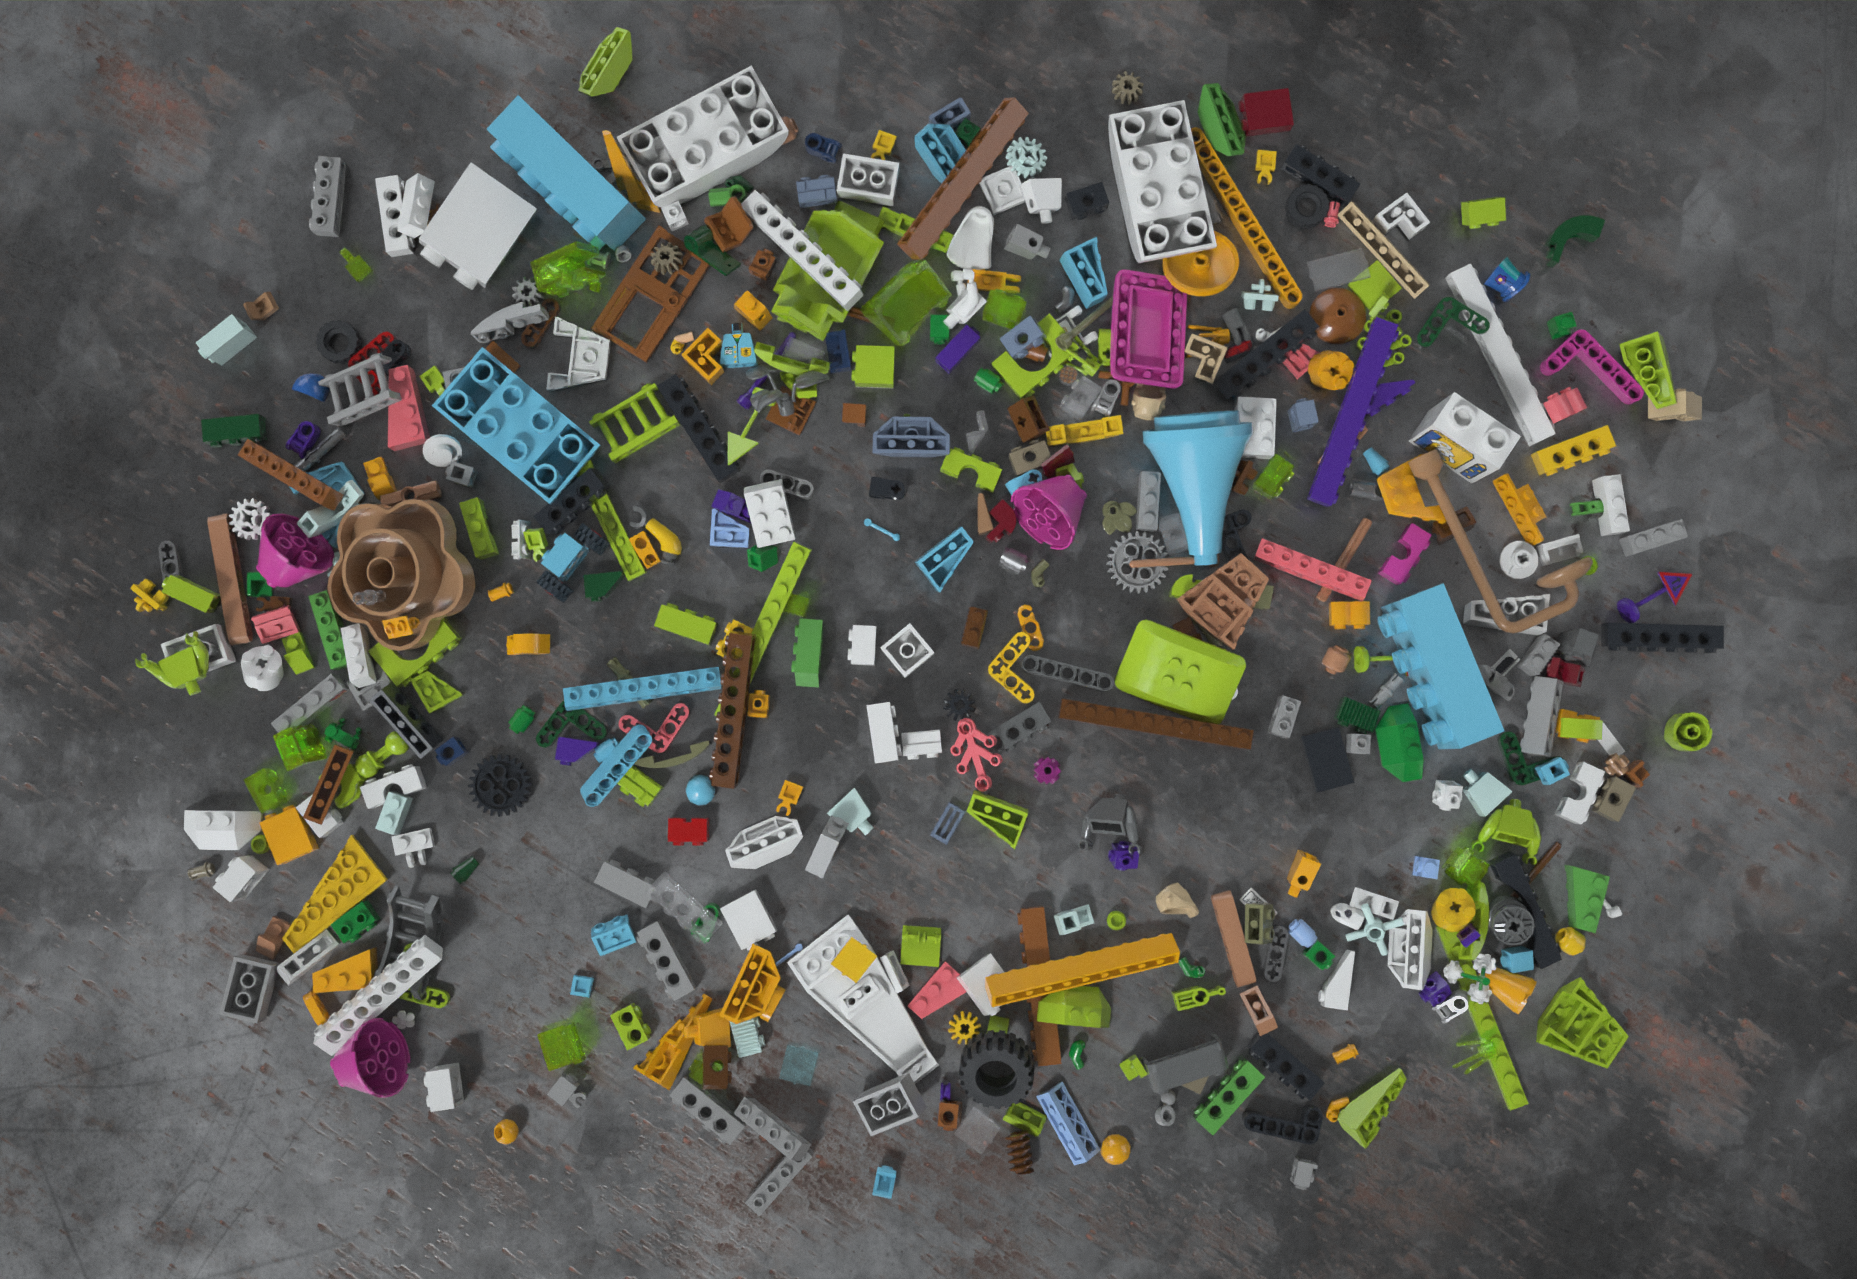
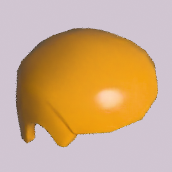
M1111 1134L1103 1140L1100 1153L1105 1162L1111 1165H1120L1130 1156L1131 1146L1126 1137L1120 1134Z

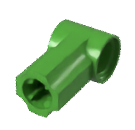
M741 185L709 189L711 207L725 206L728 200L738 192L742 193V196L737 199L740 203L748 196Z

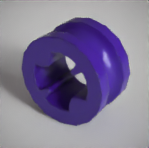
M941 1083L940 1101H943V1099L950 1101L951 1083L947 1085Z

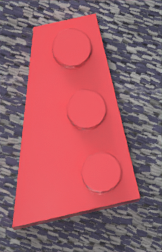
M945 961L907 1006L923 1019L966 993V990L957 979L960 973Z

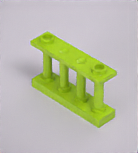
M655 383L644 385L640 392L603 414L602 412L595 414L592 420L589 421L593 428L600 427L612 448V452L608 455L615 464L680 426L674 415L672 417L667 415L655 395V392L659 390ZM646 397L649 398L661 418V423L655 427L650 424L638 403ZM629 407L633 408L645 428V433L640 436L634 434L622 414ZM614 416L628 437V443L623 446L617 443L605 423Z

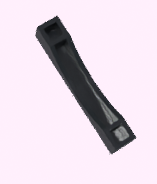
M1508 851L1489 860L1488 862L1495 878L1504 882L1515 891L1534 919V931L1526 947L1533 950V964L1543 969L1562 960L1560 955L1561 948L1557 942H1554L1552 937L1554 935L1553 930L1546 924L1544 919L1546 914L1537 903L1538 896L1536 892L1531 890L1529 885L1531 883L1530 878L1521 867L1523 862L1519 855Z

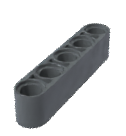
M1034 655L1024 657L1021 662L1022 669L1027 673L1098 691H1108L1114 685V679L1109 674ZM1027 659L1035 661L1034 669L1025 667ZM1047 663L1052 664L1054 667V671L1051 674L1044 672L1043 668ZM1065 668H1069L1072 671V677L1069 679L1064 678L1062 675V671ZM1083 673H1088L1091 676L1089 683H1084L1081 680ZM1103 677L1107 678L1110 682L1107 688H1103L1100 685V679Z

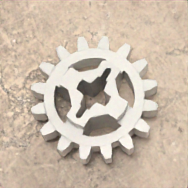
M253 498L251 501L244 499V504L237 502L238 508L232 507L234 514L229 515L230 518H233L229 525L235 526L232 531L238 532L237 536L244 537L246 540H250L251 537L254 540H258V535L261 536L263 522L268 516L273 515L267 513L270 508L264 506L262 501L257 503V500ZM250 507H256L257 510L254 509V510L251 511V510H249L248 508H250ZM249 528L253 529V531L246 532L245 529L248 530Z

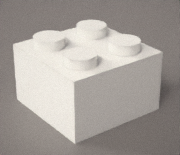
M910 623L880 647L904 678L908 677L935 654Z
M253 855L235 857L228 864L229 868L227 871L221 873L215 881L217 883L212 888L229 902L245 900L270 869Z
M459 1063L435 1066L425 1072L424 1085L428 1088L426 1102L431 1112L454 1109L464 1102Z

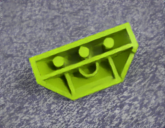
M616 27L613 33L608 35L599 44L581 74L580 86L578 88L580 93L593 97L615 90L633 60L630 31Z
M1080 986L1050 993L1038 1002V1022L1110 1028L1111 1007L1099 987Z

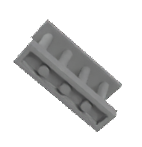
M381 353L373 354L371 358L336 374H329L325 376V379L318 381L319 385L330 388L335 407L334 414L327 417L328 424L342 427L402 400L400 393L391 391L388 387L383 365L391 362V357L384 356ZM375 368L381 388L380 394L376 396L373 395L368 372ZM361 376L366 396L364 401L358 403L353 378ZM344 382L350 400V405L346 409H343L337 386Z

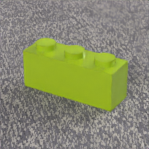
M667 603V606L661 604L654 624L655 627L711 646L718 626L714 622L715 618L706 615L701 618L696 616L697 612L686 609L683 612L678 610L679 606Z

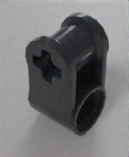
M393 340L380 352L382 355L392 359L391 362L383 365L387 376H389V369L399 367L411 355L410 346L401 340Z
M871 477L869 497L901 500L905 497L906 489L901 481ZM899 487L901 491L895 495L893 490Z

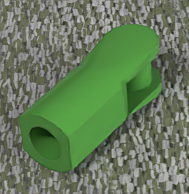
M1602 500L1569 504L1573 512L1571 516L1604 512ZM1582 505H1583V508H1584V511H1583V512H1581V510H1580V506H1582Z

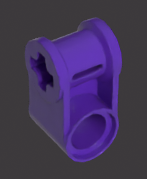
M308 421L301 422L287 441L285 448L294 451L299 455V458L303 459L307 455V451L312 450V447L320 437V427ZM312 427V433L307 435V429Z

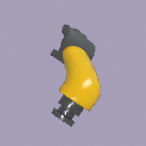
M643 505L633 506L634 512L641 513L642 520L640 523L630 522V526L637 528L645 527L660 542V550L663 551L662 556H664V559H661V563L674 566L675 562L673 560L676 559L677 555H681L682 552L681 541L677 535L654 519L653 513L649 508Z

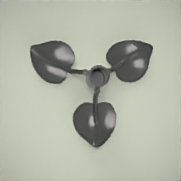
M765 362L746 371V377L752 380L768 376L774 389L770 391L761 390L754 393L750 397L753 408L759 413L764 407L776 401L781 416H789L795 412L793 402L796 401V388H806L830 380L829 376L818 371L803 373L795 378L796 382L793 383L792 396H789L788 393H782L777 389L770 374L777 371V368Z

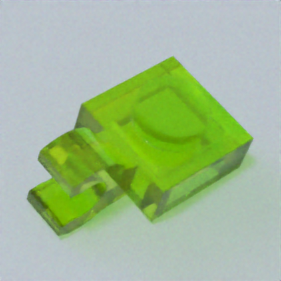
M345 247L339 251L348 262L344 267L358 283L373 271L360 255L354 258Z

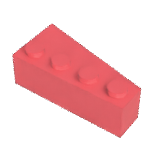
M409 365L389 369V389L400 393L402 400L388 406V448L398 451L422 445L430 438L414 369Z

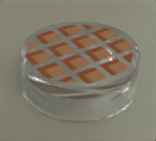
M1064 366L1059 372L1060 382L1067 386L1073 385L1078 378V372L1073 366Z

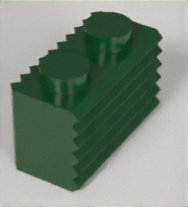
M1341 697L1333 718L1338 720L1337 724L1348 728L1351 725L1356 727L1355 731L1358 733H1373L1381 711L1348 697Z

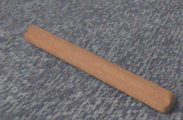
M1367 518L1361 520L1336 562V567L1346 569L1371 527L1372 521ZM1322 586L1316 598L1325 602L1332 590Z

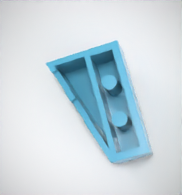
M958 527L915 561L937 592H941L973 544V540L963 527Z

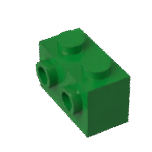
M366 900L359 903L330 925L343 944L348 942L354 943L362 937L360 934L365 930L369 932L377 926L376 922L381 918L370 902Z

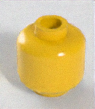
M1573 927L1561 928L1556 933L1555 942L1558 943L1561 950L1566 954L1574 956L1585 949V936Z

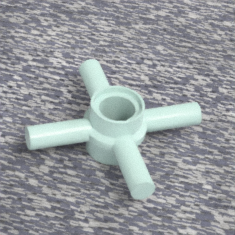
M1367 903L1363 904L1361 908L1367 920L1364 929L1345 934L1346 939L1349 942L1367 936L1368 940L1376 942L1382 956L1387 955L1389 952L1383 940L1386 930L1403 926V918L1383 923L1380 918L1373 916Z

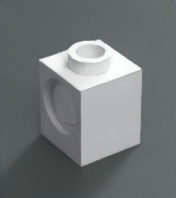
M679 201L661 208L671 231L689 224Z

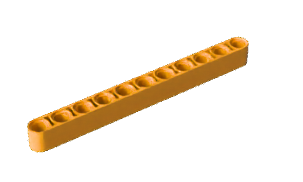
M1197 127L1191 128L1192 136L1197 137L1199 140L1194 142L1200 171L1276 295L1279 296L1278 298L1283 306L1287 309L1295 308L1302 299L1299 287L1203 131ZM1206 152L1208 157L1203 158L1199 153ZM1209 168H1216L1218 173H1211ZM1219 184H1226L1228 189H1221L1219 187ZM1234 199L1237 205H1231L1229 200ZM1239 215H1244L1247 221H1241ZM1254 231L1257 237H1251L1248 232ZM1258 247H1264L1267 253H1260ZM1268 263L1275 264L1276 269H1270ZM1278 279L1285 280L1286 286L1280 285ZM1288 295H1293L1296 298V302H1291L1288 299Z

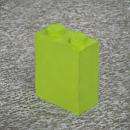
M170 575L162 583V593L205 613H214L221 600L220 594L179 575Z

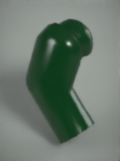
M741 175L732 176L725 180L727 188L733 185H741L747 193H750L754 188Z

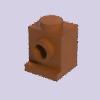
M767 249L763 251L758 250L751 266L748 268L750 274L768 281L777 262L773 256L774 253ZM762 259L766 260V263L763 265L760 264Z

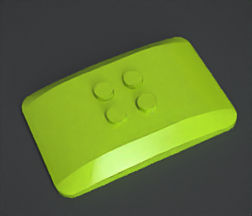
M1145 619L1136 626L1116 674L1115 685L1118 689L1191 719L1220 724L1244 673L1246 662L1238 654Z

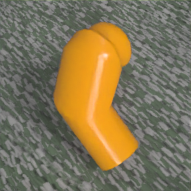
M1344 1097L1330 1102L1326 1111V1117L1330 1122L1337 1121L1340 1109L1346 1108L1350 1103L1349 1098Z

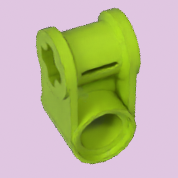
M1099 328L1098 361L1102 366L1108 367L1110 366V358L1107 359L1105 353H1108L1110 357L1111 329Z

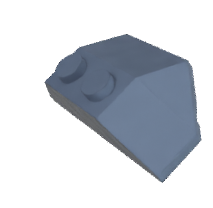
M892 417L873 433V454L890 457L928 458L949 455L950 435L931 417Z

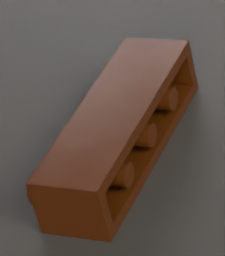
M338 744L334 745L305 811L304 819L320 825L323 824L354 750Z

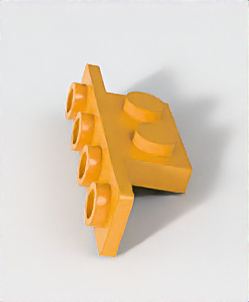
M1508 473L1493 480L1495 488L1525 542L1534 546L1544 541L1536 523L1546 518V515L1529 484L1516 489Z

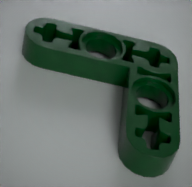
M1445 297L1439 302L1418 333L1417 341L1422 347L1431 346L1450 318L1479 335L1488 332L1490 323L1485 317L1456 299ZM1452 301L1453 309H1447L1445 312L1448 315L1447 318L1437 313L1439 309L1441 312L1444 310V302ZM1463 310L1470 313V318L1467 321L1459 319V313ZM1474 315L1477 316V318L1475 319L1477 322L1481 323L1482 321H1485V330H1476L1477 325H1475L1474 323H1472L1471 327L1468 325L1472 321ZM1434 317H1440L1443 320L1442 325L1438 328L1433 327L1431 324ZM1427 326H1429L1432 330L1437 331L1435 335L1433 333L1430 334V342L1426 341L1425 343H1422L1423 339L1421 338V336H1426L1429 332V330L1426 329Z
M562 701L538 732L536 742L540 747L552 746L570 722L594 740L605 739L608 735V728L586 709L567 712L564 715L567 717L565 719L558 714L559 712L563 714L566 711L565 702ZM582 714L588 717L586 725L579 723V717ZM555 718H559L562 722V726L559 729H555L552 725ZM593 721L595 722L593 724L595 728H602V735L596 736V731L593 728L587 730V728H589L592 725ZM547 728H549L552 732L556 733L555 735L554 733H551L549 735V742H542V735H548V733L550 732L549 730H547Z
M1502 732L1497 739L1510 780L1515 785H1526L1540 780L1539 776H1536L1533 772L1534 767L1560 757L1553 756L1526 765L1518 739L1513 732ZM1506 736L1511 737L1509 745L1508 743L1503 742V740L1506 739ZM1511 747H1515V750H1509V751L1506 752V749H1510ZM1512 753L1518 756L1516 764H1512L1509 761V756ZM1521 765L1522 768H1518L1520 774H1524L1522 782L1516 779L1518 771L1513 770L1512 767ZM1550 768V770H1551V772H1552V774H1553V773H1554V768Z

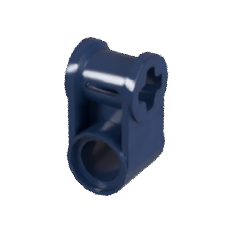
M810 133L805 138L807 153L826 162L836 163V155L838 150L842 148L840 142L817 133ZM811 141H816L818 143V146L811 147L809 146V143Z

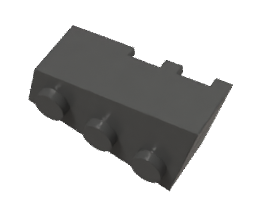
M1582 628L1560 632L1557 641L1560 646L1557 647L1558 650H1555L1556 653L1553 654L1558 655L1563 661L1570 662L1571 660L1589 667L1599 635Z

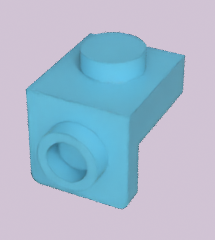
M890 1166L878 1167L872 1195L891 1199L897 1171L893 1170Z

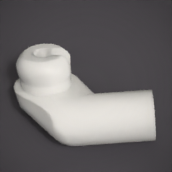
M1260 328L1256 331V339L1263 343L1280 328L1272 333Z

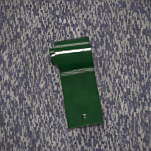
M701 225L685 236V247L724 276L729 275L741 266L739 261L728 253L722 252L713 243V233L707 226Z

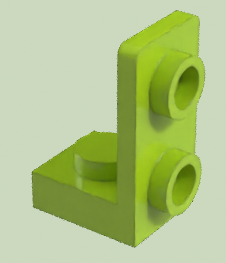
M1385 293L1380 295L1369 310L1368 314L1371 320L1379 317L1389 321L1379 314L1380 311L1383 313L1390 304L1387 302L1389 296ZM1397 327L1396 331H1399L1398 335L1400 336L1402 329Z

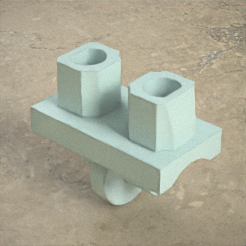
M1259 279L1258 284L1251 285V290H1258L1257 292L1242 291L1241 297L1244 298L1245 309L1255 310L1256 300H1263L1261 310L1273 311L1275 301H1278L1279 297L1276 294L1263 293L1264 291L1271 290V285H1264V279Z

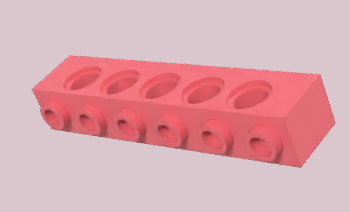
M1263 538L1254 557L1255 561L1359 601L1365 599L1372 582L1370 579Z

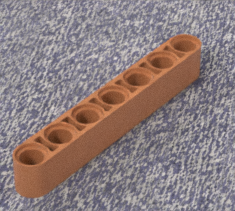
M227 513L208 517L207 522L227 637L230 645L233 646L252 642L253 634L235 532L232 531L234 526L229 525V522L233 520L229 517L230 514Z

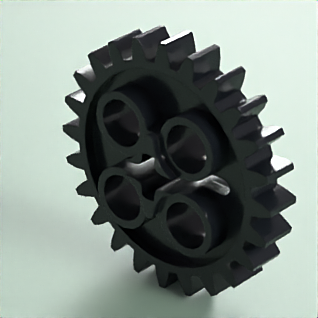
M498 754L497 759L494 755H490V761L487 758H483L484 765L477 763L479 770L472 769V772L476 775L475 777H469L473 781V784L468 785V787L473 788L469 795H475L472 802L478 801L477 808L484 807L483 813H487L490 810V816H494L497 811L498 817H502L504 811L506 816H509L510 809L516 813L518 812L516 806L523 808L524 806L521 801H528L525 794H531V791L527 790V787L532 786L531 783H527L531 776L525 775L528 769H521L524 764L523 762L516 764L518 758H513L510 761V755H506L504 759L502 754ZM500 766L504 769V774L501 777L496 773L497 768ZM488 773H491L497 782H503L502 787L510 792L513 797L510 798L504 789H498L499 784L490 778ZM486 780L491 785L488 791L483 788V783ZM512 780H516L518 783L516 790L510 788ZM498 794L504 796L502 804H499L496 800Z

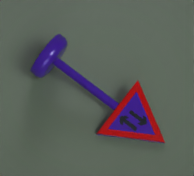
M1657 572L1664 587L1637 603L1629 598H1622L1617 602L1619 614L1626 622L1634 623L1640 618L1638 607L1666 591L1674 606H1676L1692 574Z

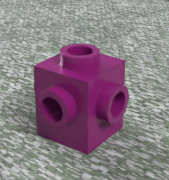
M1041 757L1034 764L1035 768L1033 771L1035 774L1033 776L1040 784L1043 782L1045 784L1049 782L1053 784L1060 778L1059 773L1061 770L1059 767L1061 765L1055 758L1050 759L1046 757L1044 759ZM1046 767L1051 768L1050 774H1045L1044 769Z

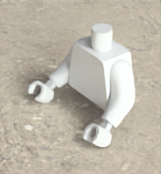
M963 269V272L960 270L951 272V280L958 282V285H956L958 297L947 308L946 311L950 315L943 321L950 329L957 323H966L987 302L978 293L972 269ZM964 279L969 280V283H967V287L965 283H963Z

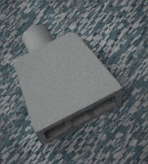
M1019 224L1010 231L1003 248L1006 251L1031 260L1036 255L1047 258L1050 247L1042 244L1043 236Z

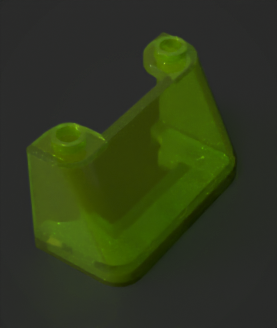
M925 259L916 260L902 267L862 306L860 311L895 345L903 346L910 341V330L932 308L944 307L952 294Z

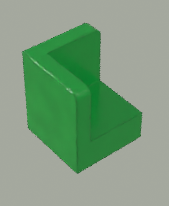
M755 545L747 549L748 566L763 572L778 563L777 546L775 545L760 548Z
M247 572L248 596L271 597L273 596V587L267 584V580L260 572Z

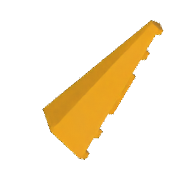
M607 130L602 131L618 190L627 191L630 203L644 200L641 185L612 133Z
M703 994V999L695 1007L692 1006L689 1009L690 1013L683 1020L679 1019L659 1040L660 1044L652 1052L648 1051L646 1053L647 1058L640 1065L636 1064L633 1069L670 1091L694 1038H685L684 1027L693 1026V1017L707 1012L712 998Z

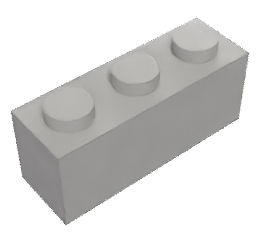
M1141 471L1139 474L1136 531L1155 532L1157 530L1161 472Z
M1680 519L1621 538L1619 541L1624 555L1627 557L1687 538L1688 535L1684 523Z
M611 859L610 862L604 861L594 883L644 908H648L659 887L655 884L656 881L647 876L645 879L638 876L639 872L631 868L626 870L620 867L621 863Z

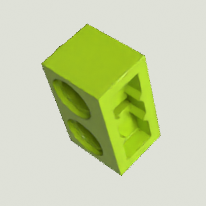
M635 1003L610 1015L627 1051L649 1040L652 1033L647 1023L644 1024L641 1018L643 1016L641 1008L638 1005L636 1006ZM625 1012L632 1014V1021L628 1022L624 1019ZM636 1029L641 1032L640 1039H635L632 1036L633 1030Z

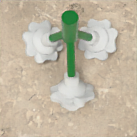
M1479 953L1477 958L1473 960V968L1478 969V973L1481 974L1478 976L1464 973L1459 965V961L1451 960L1450 964H1447L1443 970L1447 982L1455 984L1459 978L1463 977L1477 980L1476 985L1470 984V989L1467 992L1471 996L1470 1000L1479 1004L1489 1002L1492 991L1488 990L1490 979L1485 977V973L1491 974L1492 970H1496V959L1491 958L1490 954L1484 955Z

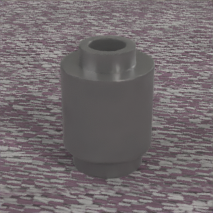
M1007 547L1000 558V562L1004 566L1018 573L1020 570L1025 571L1029 560L1026 559L1027 555Z

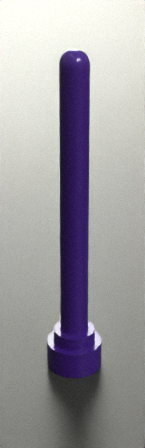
M795 332L789 333L776 351V355H784L797 336ZM768 376L756 379L748 392L740 395L736 402L749 410L752 406L750 397L752 396L753 389L755 387L760 388Z

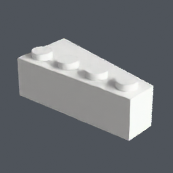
M1550 594L1518 598L1510 597L1497 599L1506 619L1510 622H1515L1549 607ZM1484 600L1471 601L1465 605L1463 624L1501 630L1494 622ZM1548 620L1518 633L1539 636L1547 632Z

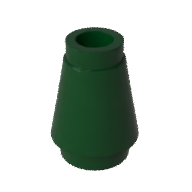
M471 856L453 867L450 874L461 884L463 881L466 882L480 864Z

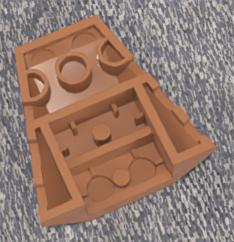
M1240 553L1177 598L1184 611L1210 635L1234 650L1269 578Z

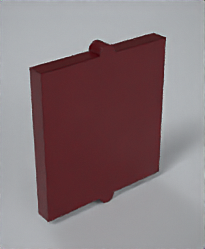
M1065 445L1041 464L1042 474L1047 479L1056 477L1055 470L1057 468L1075 463L1074 453L1068 445Z

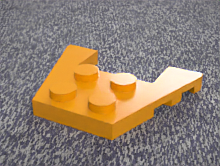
M1411 460L1376 479L1389 514L1408 518L1414 516L1422 518L1424 521L1435 520L1441 524L1446 522L1439 505L1425 507L1413 472L1408 464Z

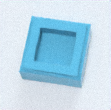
M574 975L570 995L590 998L594 978Z

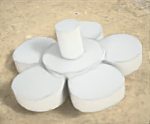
M399 1011L397 1016L392 1018V1022L397 1024L399 1029H404L406 1026L413 1027L415 1015Z

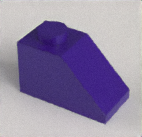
M558 737L555 760H560L562 765L571 766L572 762L578 763L593 752L600 743Z

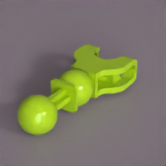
M396 731L388 734L385 739V746L377 752L367 751V754L357 758L355 764L347 766L340 782L342 791L334 801L338 808H345L360 798L362 793L360 787L368 780L367 778L375 776L379 768L385 767L383 764L385 759L392 754L402 755L408 751L410 747Z

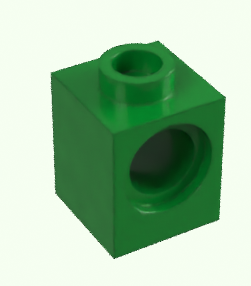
M930 315V341L934 342V344L941 345L949 342V327L943 322L949 315Z
M1318 940L1302 952L1309 961L1322 971L1324 969L1327 970L1334 963L1335 955ZM1319 951L1324 953L1321 961L1316 960V953Z

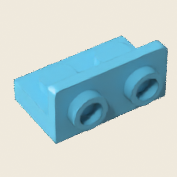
M628 915L616 916L611 921L598 923L591 928V939L600 956L636 943V937L629 924Z

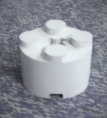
M259 646L243 653L241 668L247 686L256 688L258 691H268L280 684L284 676L282 659L272 646Z

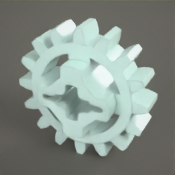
M1019 137L1017 142L1014 140L1008 147V153L1005 156L1006 159H1009L1007 166L1012 165L1011 171H1018L1017 176H1020L1022 173L1024 178H1027L1029 174L1033 178L1036 174L1039 175L1045 167L1047 157L1043 155L1046 150L1040 149L1041 143L1035 144L1036 139L1029 141V138L1026 137L1023 141Z

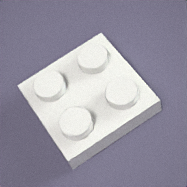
M1012 165L983 177L979 183L993 216L1026 202L1021 188L1022 183L1017 176L1016 170L1011 171Z

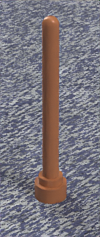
M1217 554L1218 563L1208 565L1209 567H1217L1219 565V554ZM1194 556L1132 560L1129 565L1132 568L1194 564Z

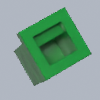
M1573 312L1555 316L1547 321L1552 340L1571 335V330L1577 326Z

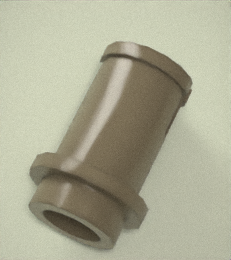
M205 862L202 866L188 869L189 879L191 878V881L205 876L211 877L216 872L213 863Z

